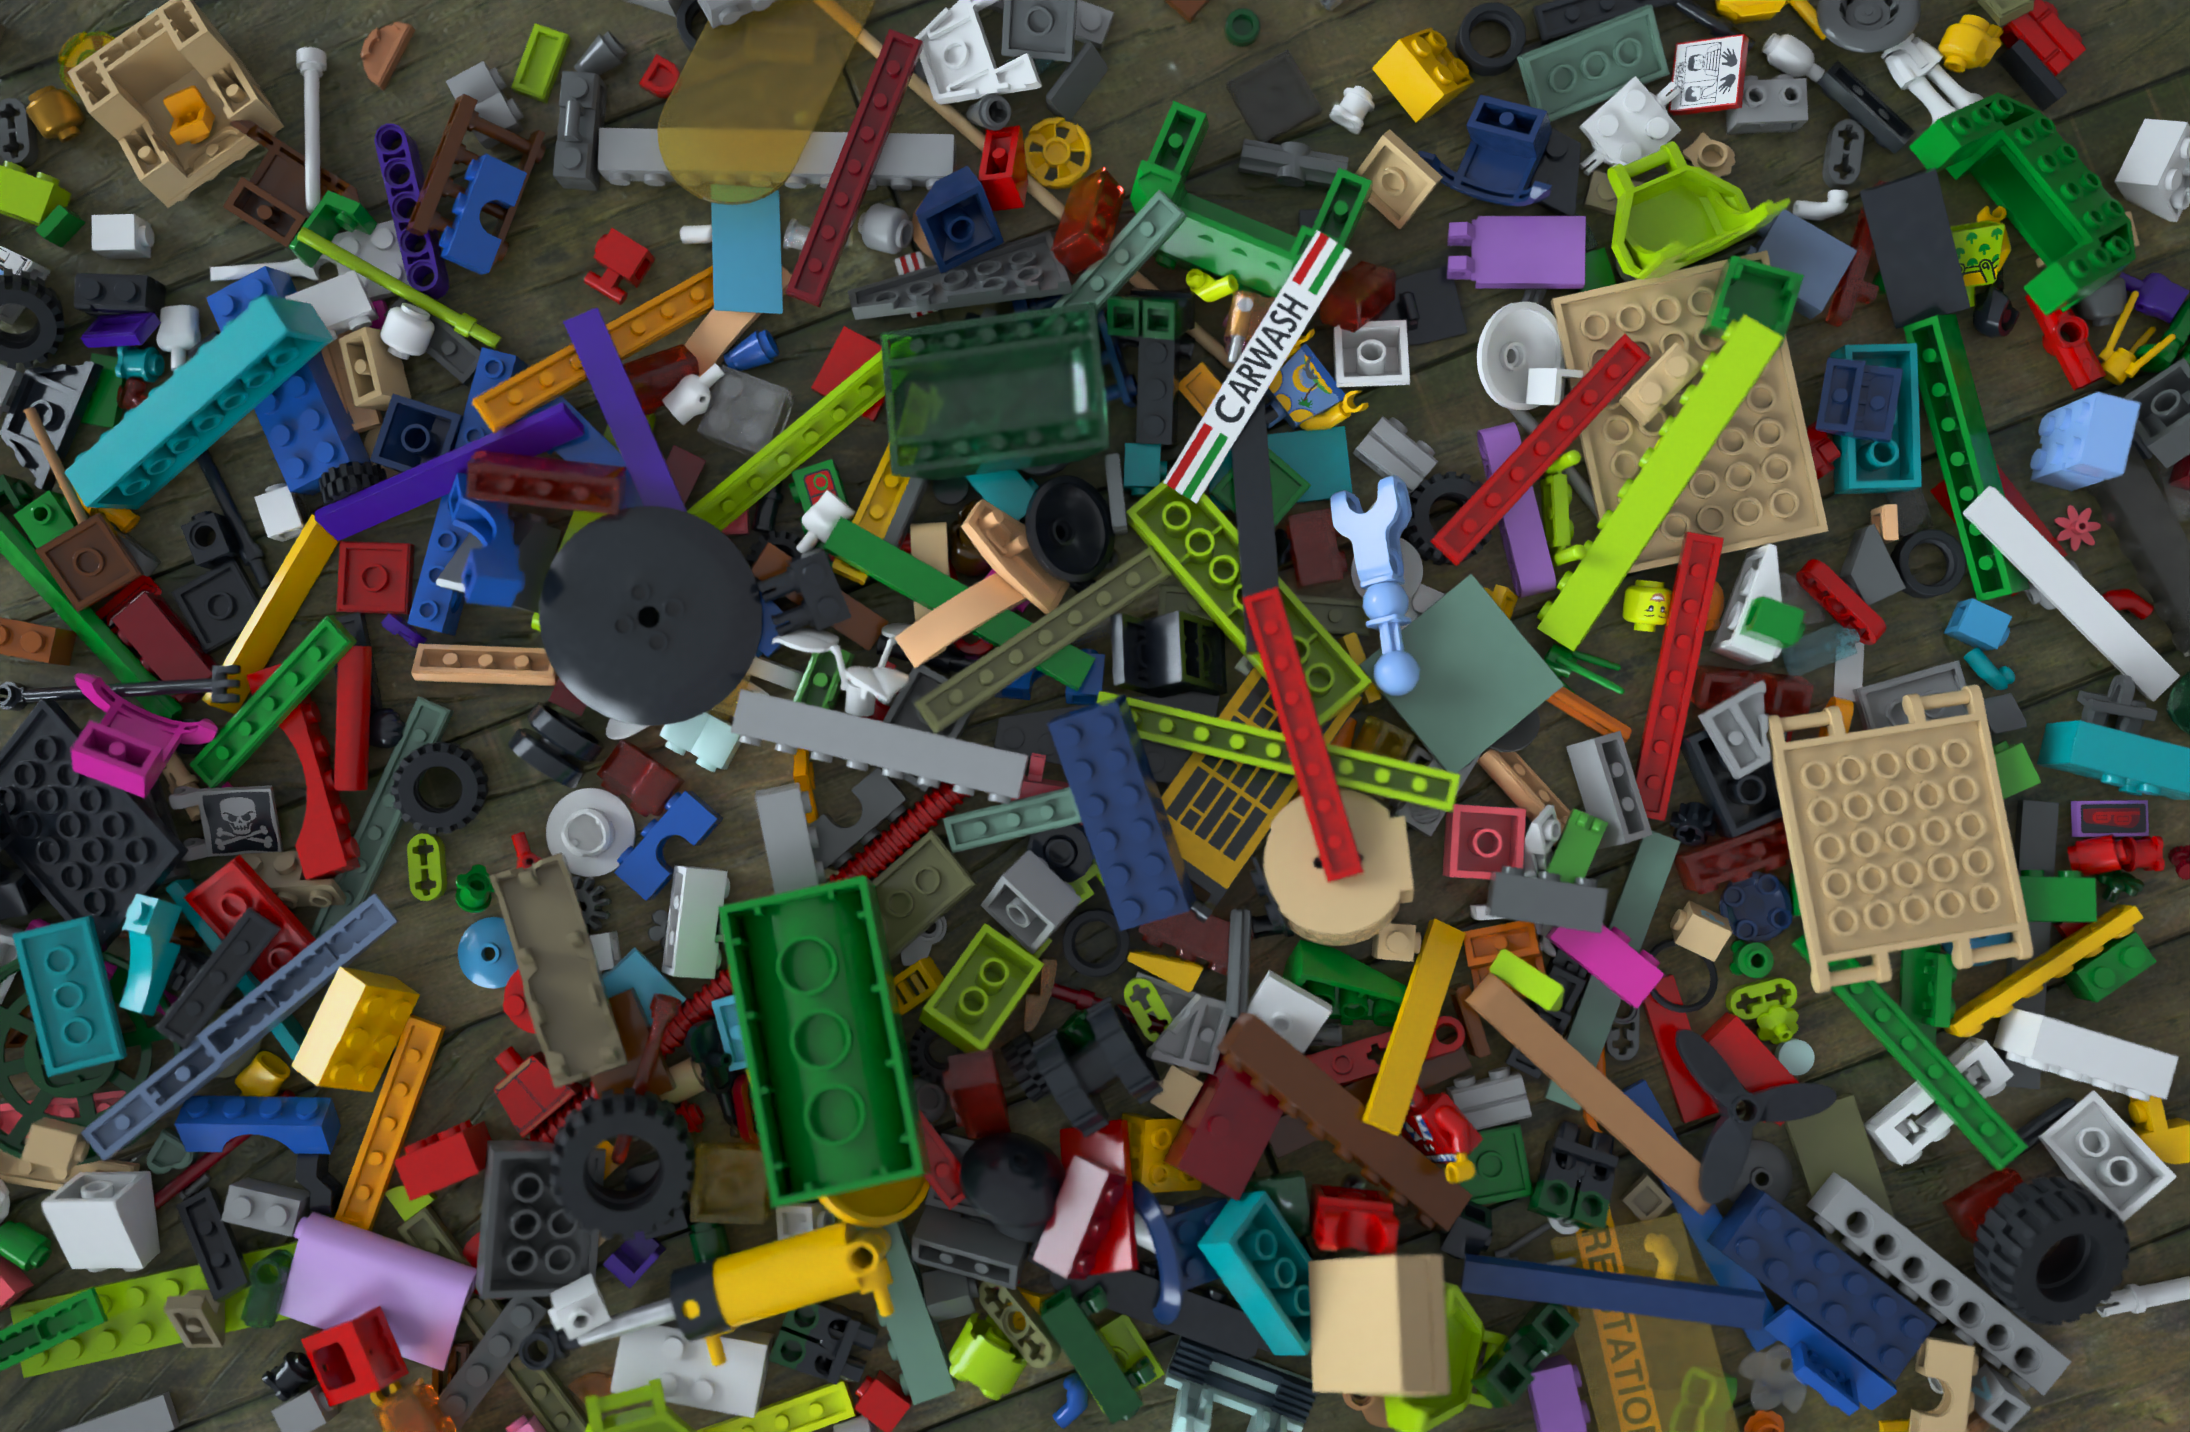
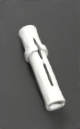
M2190 1276L2138 1286L2137 1284L2125 1285L2123 1290L2110 1292L2112 1296L2106 1302H2100L2102 1304H2110L2098 1306L2097 1312L2103 1318L2128 1311L2138 1314L2145 1312L2148 1307L2190 1299Z

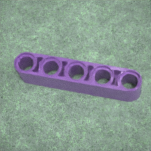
M1514 422L1481 429L1477 432L1478 446L1487 480L1522 443L1518 428ZM1531 486L1498 522L1514 589L1519 598L1556 589L1555 573L1533 486Z

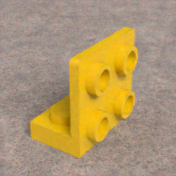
M1122 1113V1119L1128 1120L1132 1181L1142 1183L1152 1193L1201 1189L1202 1183L1164 1162L1186 1117L1181 1121L1177 1118H1151L1137 1113Z

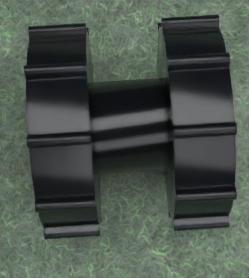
M1111 996L1087 1009L1089 1014L1086 1017L1090 1022L1096 1040L1078 1051H1073L1067 1039L1056 1028L1032 1042L1034 1047L1031 1048V1051L1035 1056L1039 1071L1054 1095L1057 1104L1060 1105L1073 1127L1077 1128L1085 1138L1109 1124L1107 1120L1109 1114L1106 1111L1100 1093L1119 1081L1123 1082L1129 1094H1132L1140 1105L1164 1092L1162 1087L1164 1083L1160 1078L1153 1059L1146 1056L1147 1049L1138 1036L1137 1031Z

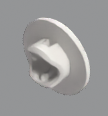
M598 788L576 790L563 797L551 811L546 827V840L552 856L562 853L566 856L570 872L584 877L601 876L616 870L620 866L617 862L618 858L628 847H634L636 839L635 820L629 807L617 795Z

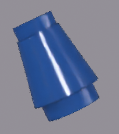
M767 329L761 332L756 330L729 352L725 353L724 360L730 371L736 373L772 363L774 361L773 358L779 355V349Z

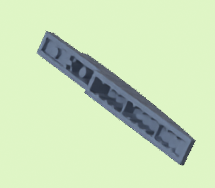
M374 893L196 1036L198 1039L188 1049L181 1051L80 1133L103 1161L111 1159L166 1113L178 1108L329 983L335 977L339 967L346 968L396 925L399 920L380 897Z

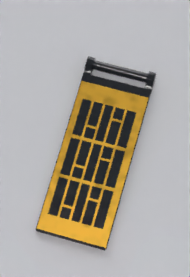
M1253 666L1217 718L1283 733L1268 682ZM1363 694L1321 728L1326 744L1332 743L1361 702ZM1192 752L1162 794L1161 799L1189 879L1211 894L1205 903L1196 897V901L1190 909L1196 914L1195 918L1204 924L1266 837L1271 829L1270 824L1276 815L1289 804L1299 790L1296 776Z

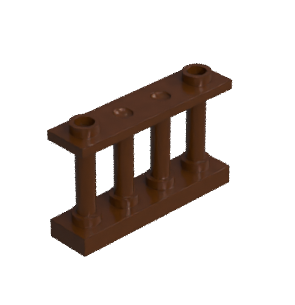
M462 94L456 98L406 230L422 236L427 234L428 230L433 232L434 229L443 232L446 226L452 227L454 221L440 216L441 212L436 210L440 197L446 198L450 196L456 199L460 192L465 193L466 188L454 183V179L449 177L453 164L459 165L463 163L469 166L472 159L477 160L480 157L467 150L466 145L462 144L466 130L469 132L472 130L478 131L522 152L523 155L518 169L527 173L514 207L505 209L494 203H486L481 209L482 212L498 218L492 236L501 239L492 264L495 265L496 261L501 262L506 255L509 242L505 241L532 167L534 163H540L545 153L546 144L542 143L545 132L537 130L531 133L527 140L479 117V112L474 110L478 100Z

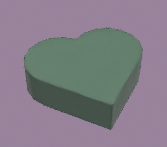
M165 1128L161 1131L148 1153L147 1165L153 1173L164 1174L174 1169H183L192 1165L197 1160L198 1152H186L179 1133L170 1128Z

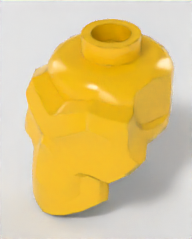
M1969 14L1964 15L1959 23H1955L1947 28L1937 50L1944 55L1942 57L1944 66L1950 71L1962 73L1965 69L1983 68L1991 61L1995 52L2002 45L1999 37L2003 31L2001 27L1989 24L1982 17Z

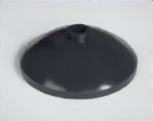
M1067 475L1049 479L1035 490L1028 503L1025 528L1030 549L1039 565L1052 577L1068 583L1084 582L1099 575L1111 558L1115 541L1111 512L1102 495L1087 481Z
M1014 1132L993 1133L977 1140L966 1151L959 1171L960 1186L969 1204L986 1219L1011 1228H1030L1047 1222L1054 1214L1055 1202L1066 1177L1063 1164L1049 1147L1035 1138Z

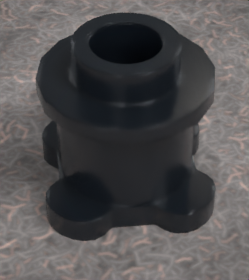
M288 1352L283 1357V1363L275 1366L271 1372L266 1371L262 1375V1379L266 1385L272 1388L279 1400L287 1402L291 1396H296L299 1393V1386L303 1382L306 1383L312 1380L314 1371L306 1354L302 1352Z

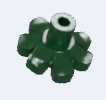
M2121 870L2095 874L2096 879L2107 886L2102 897L2112 903L2117 902L2121 892L2137 896L2138 892H2141L2144 887L2143 881L2128 872L2121 873Z

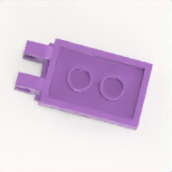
M1478 216L1477 219H1472V224L1469 222H1449L1448 246H1471V257L1448 256L1447 279H1471V281H1475V288L1583 289L1585 285L1586 216Z

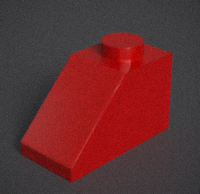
M1020 125L1004 127L996 131L989 129L986 131L978 180L984 188L992 211L1024 208L1028 174L1023 132Z

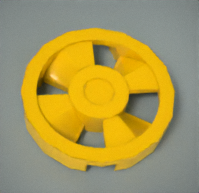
M1053 117L1040 121L1032 126L1024 142L1027 173L1043 187L1055 190L1069 188L1081 181L1089 170L1092 158L1090 139L1081 126L1067 122L1065 118ZM1056 128L1069 130L1065 139L1056 137ZM1032 142L1043 147V152H1029ZM1071 152H1085L1082 167L1070 161ZM1050 167L1057 169L1058 179L1054 181L1044 179Z

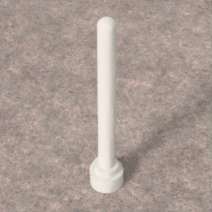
M303 47L296 51V65L300 69L301 75L304 76L305 207L312 214L321 201L319 78L323 76V72L326 70V53L318 48Z

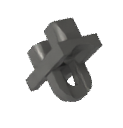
M2116 675L2110 684L2107 695L2080 690L2077 701L2084 705L2081 721L2106 727L2109 715H2118L2114 729L2139 735L2145 720L2155 721L2158 711L2147 708L2144 701L2133 699L2135 681L2128 675Z

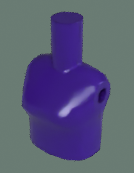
M2123 272L2119 276L2125 280L2127 291L2132 293L2136 290L2139 292V296L2134 304L2135 310L2148 316L2157 317L2169 324L2190 290L2173 283L2161 273H2150L2142 281Z

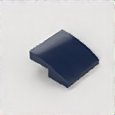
M1828 357L1815 430L1846 437L1890 443L1903 369L1865 365L1866 361Z

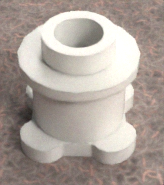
M1355 86L1354 89L1347 87L1343 91V100L1339 105H1334L1329 117L1334 122L1347 128L1350 132L1359 134L1364 125L1363 119L1366 114L1372 112L1375 108V104L1372 101L1373 96L1363 87Z

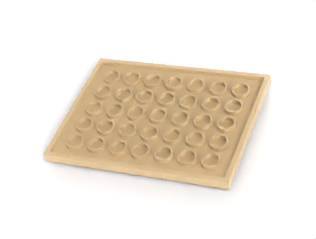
M1767 250L1740 256L1744 259L1771 266ZM1728 259L1677 270L1660 278L1637 279L1551 300L1553 314L1557 320L1565 369L1583 370L1584 377L1624 334L1651 357L1580 434L1598 523L1608 509L1613 512L1622 500L1617 497L1620 489L1628 478L1635 481L1642 470L1638 466L1640 459L1649 447L1654 448L1661 436L1658 433L1668 417L1671 415L1676 418L1684 407L1679 401L1689 385L1692 383L1697 386L1705 373L1699 370L1645 426L1637 421L1618 401L1675 343L1680 345L1701 366H1703L1711 352L1719 354L1726 341L1704 335L1702 332L1723 265ZM1786 335L1783 345L1777 350L1628 574L1678 564L1685 532L1724 538L1721 554L1829 531ZM1567 378L1570 391L1582 378Z

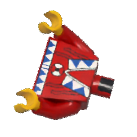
M1417 1083L1401 1129L1402 1137L1434 1164L1448 1163L1446 1166V1177L1450 1183H1459L1471 1179L1475 1174V1168L1472 1162L1467 1160V1156L1471 1155L1473 1149L1483 1138L1447 1094L1435 1093L1425 1095Z

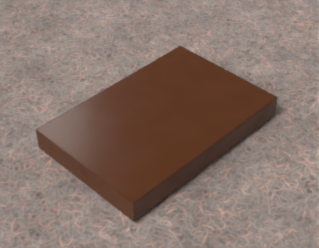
M634 987L610 997L609 1001L629 1064L591 1077L599 1099L602 1098V1091L613 1089L614 1095L624 1094V1088H635L636 1095L644 1096L646 1090L659 1096L675 1089L676 1084Z

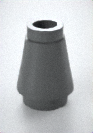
M608 31L603 36L599 34L579 59V62L574 65V68L577 72L596 73L601 76L624 63L623 58L628 53L619 40Z
M989 94L970 105L967 109V118L970 123L994 131L1004 128L1011 116L1009 103L998 94Z

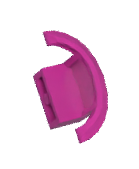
M77 673L74 676L76 684L82 693L106 713L100 723L90 720L71 748L73 771L146 798L180 743L200 745L209 743L217 735L218 728L212 720L204 718L197 722H182L168 719L144 710L120 697L97 675Z

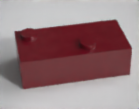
M1220 1051L1214 1074L1208 1073L1164 1162L1219 1193L1239 1201L1284 1111L1278 1107L1280 1100L1270 1093L1269 1096H1266L1251 1085L1250 1082L1253 1078L1242 1070L1241 1073H1238L1230 1068L1223 1061L1225 1055Z

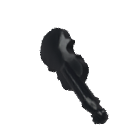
M706 1019L699 1021L686 1034V1049L691 1056V1062L700 1065L701 1078L704 1080L706 1091L716 1094L723 1118L730 1125V1136L741 1138L734 1100L730 1092L735 1079L738 1077L736 1070L729 1071V1066L732 1064V1056L724 1052L716 1020Z

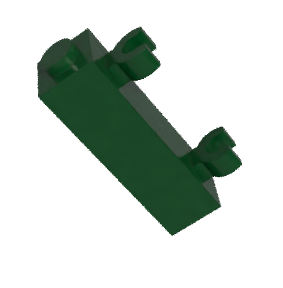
M1069 1284L1039 1304L1041 1318L1112 1425L1119 1420H1128L1143 1405L1141 1391L1138 1386L1150 1382L1157 1376L1154 1372L1155 1367L1146 1355L1126 1370L1091 1317L1092 1313H1097L1109 1305L1107 1301L1108 1296L1099 1284L1079 1299Z

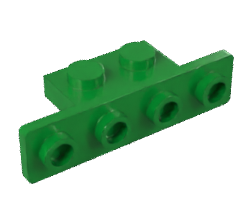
M1941 943L1901 950L1899 1006L1935 1045L1937 1027L1950 1028V1019L1954 1018L1956 1008L1951 993L1952 983L1957 978V968L1953 964L1952 954L1940 952Z

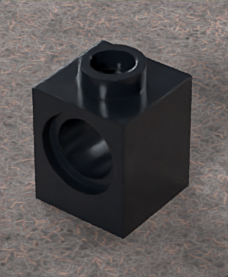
M204 511L192 516L191 522L181 526L196 566L212 570L233 557L241 558L239 554L241 548L225 516L213 511ZM214 530L216 533L215 541L208 546L207 536Z

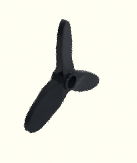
M1683 1029L1676 1032V1047L1689 1073L1719 1106L1721 1117L1708 1137L1701 1159L1698 1188L1702 1199L1708 1204H1716L1730 1194L1743 1171L1750 1151L1754 1126L1760 1121L1785 1122L1818 1114L1834 1104L1837 1099V1093L1826 1085L1814 1083H1790L1773 1086L1753 1093L1746 1092L1725 1060L1704 1038L1690 1030ZM1742 1100L1746 1106V1112L1740 1119L1736 1113V1106Z

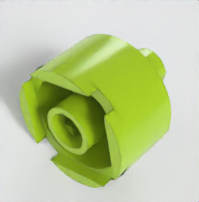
M973 1313L970 1315L949 1352V1360L951 1362L949 1372L960 1381H970L980 1387L981 1392L988 1398L999 1400L1002 1394H1008L1012 1391L1028 1362L990 1315H987L986 1319L982 1320L977 1319L979 1313Z

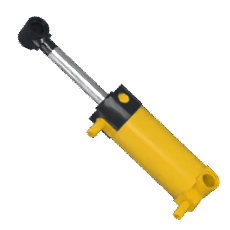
M842 1221L724 1257H714L673 1270L670 1278L671 1298L610 1315V1321L569 1341L563 1328L557 1331L552 1324L542 1325L521 1342L519 1358L528 1369L534 1371L543 1370L554 1361L568 1357L571 1350L676 1319L679 1329L688 1341L706 1340L713 1366H720L727 1361L720 1335L735 1331L740 1325L860 1290L861 1294L873 1291L880 1315L887 1317L895 1311L887 1287L894 1281L887 1257H885L891 1248V1237L888 1231L882 1227L857 1230L855 1225ZM866 1248H869L872 1253L868 1252ZM538 1340L543 1341L547 1345L548 1354L542 1353L537 1346Z

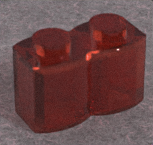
M624 739L620 740L597 772V775L603 779L601 786L617 797L621 793L625 794L632 800L629 806L644 817H648L649 814L660 816L665 809V804L684 783V780L630 741Z

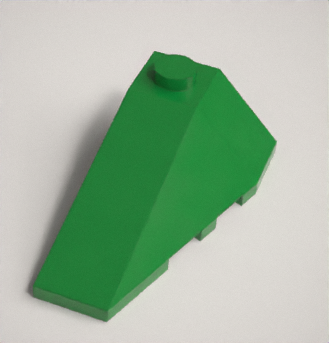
M1305 940L1299 941L1287 959L1282 976L1284 979L1332 1005V1012L1327 1019H1340L1342 1025H1353V1020H1373L1376 1026L1394 1027L1407 989L1406 985L1335 948Z

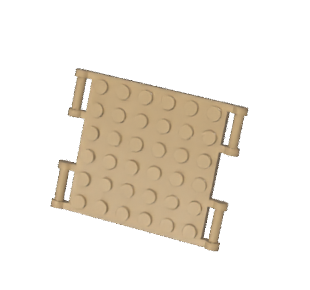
M1968 685L1959 691L1920 696L1919 694L1905 695L1902 699V706L1905 714L1908 716L1909 724L1845 733L1842 714L1838 706L1825 707L1822 712L1779 718L1778 715L1768 716L1769 729L1766 737L1770 743L1772 763L1812 968L1811 983L1815 992L1830 991L1831 987L1870 980H1875L1877 983L1890 981L1892 973L1888 952L1952 942V961L1959 970L1971 968L1974 963L2015 957L2018 960L2032 957L2033 946L1983 696L1978 685ZM1963 704L1967 707V715L1926 721L1924 710ZM1825 726L1828 729L1829 736L1785 743L1784 732ZM2012 932L2013 939L2010 943L1971 949L1969 940L1971 938ZM1871 955L1872 963L1869 966L1829 972L1827 964L1829 961Z

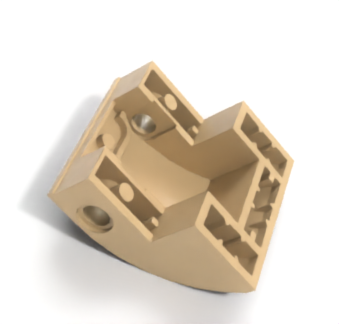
M169 0L67 72L89 114L118 140L139 181L163 202L167 208L176 202L185 200L193 190L206 181L215 179L220 171L233 162L243 159L250 150L259 145V143L230 125L231 121L250 120L273 136L284 127L270 102L244 64L193 0ZM190 86H196L215 115L211 131L209 132L210 135L199 143L191 144L187 141L177 146L169 133L174 119L164 105L163 100L168 95Z

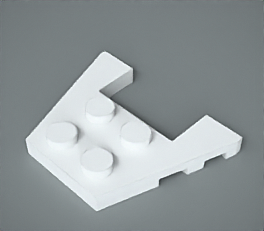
M959 0L950 10L945 8L915 37L923 41L924 46L919 58L933 99L939 105L984 98L989 94L1002 95L1042 87L1034 61L1028 53L999 68L996 66L978 12L999 0Z

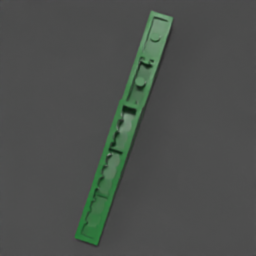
M95 1287L1 1330L0 1372L108 1321Z

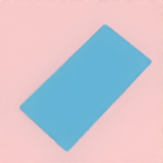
M712 185L714 310L782 314L779 191L776 189Z

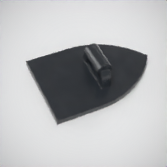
M1447 266L1408 275L1391 282L1370 300L1358 322L1406 320L1408 346L1428 344L1468 333L1454 279H1447Z

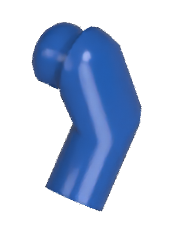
M1071 1373L1064 1379L1063 1386L1067 1389V1402L1052 1415L1062 1429H1065L1088 1406L1089 1389L1078 1373Z

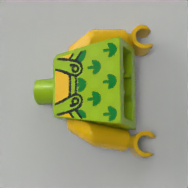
M1988 206L1984 207L1977 215V222L1950 226L1970 307L1975 306V286L1993 284L1997 280V274L2011 252V244L2004 223H2000L2005 218L2007 212L2002 206H1998L1992 215L1989 211L1990 208Z

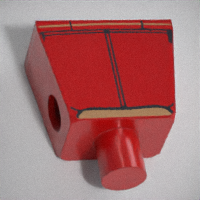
M510 1046L495 1058V1061L507 1076L494 1087V1092L522 1138L538 1129L541 1124L545 1123L549 1117L553 1116L556 1111L565 1106L568 1101L572 1100L584 1088L578 1081L560 1088H554L545 1055L541 1051L531 1055L524 1061L514 1047Z

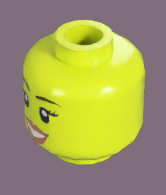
M1635 580V585L1626 588L1622 615L1624 620L1634 623V630L1655 632L1656 625L1666 624L1672 592L1668 588H1664L1665 582Z

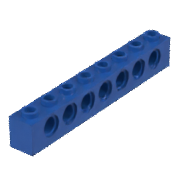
M482 347L454 450L493 433L473 405V399L526 370L528 364L519 357ZM499 472L487 477L498 478ZM450 493L441 496L407 624L455 636L466 598L465 594L436 586V582L470 532L452 524L448 503Z

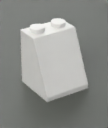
M150 1171L80 1172L42 1202V1209L72 1269H88L89 1272H100L109 1268H123L124 1271L133 1272L145 1268L160 1253Z

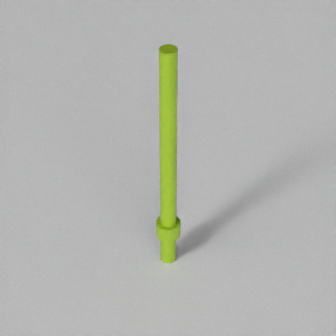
M306 227L300 230L297 240L349 269L355 270L358 274L455 327L454 331L466 338L471 336L493 349L498 347L502 337L477 324L478 320L465 312L462 315Z

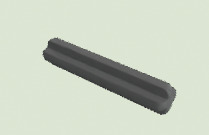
M1234 909L1230 913L1227 1016L1237 1018L1241 1013H1248L1252 912L1246 909Z

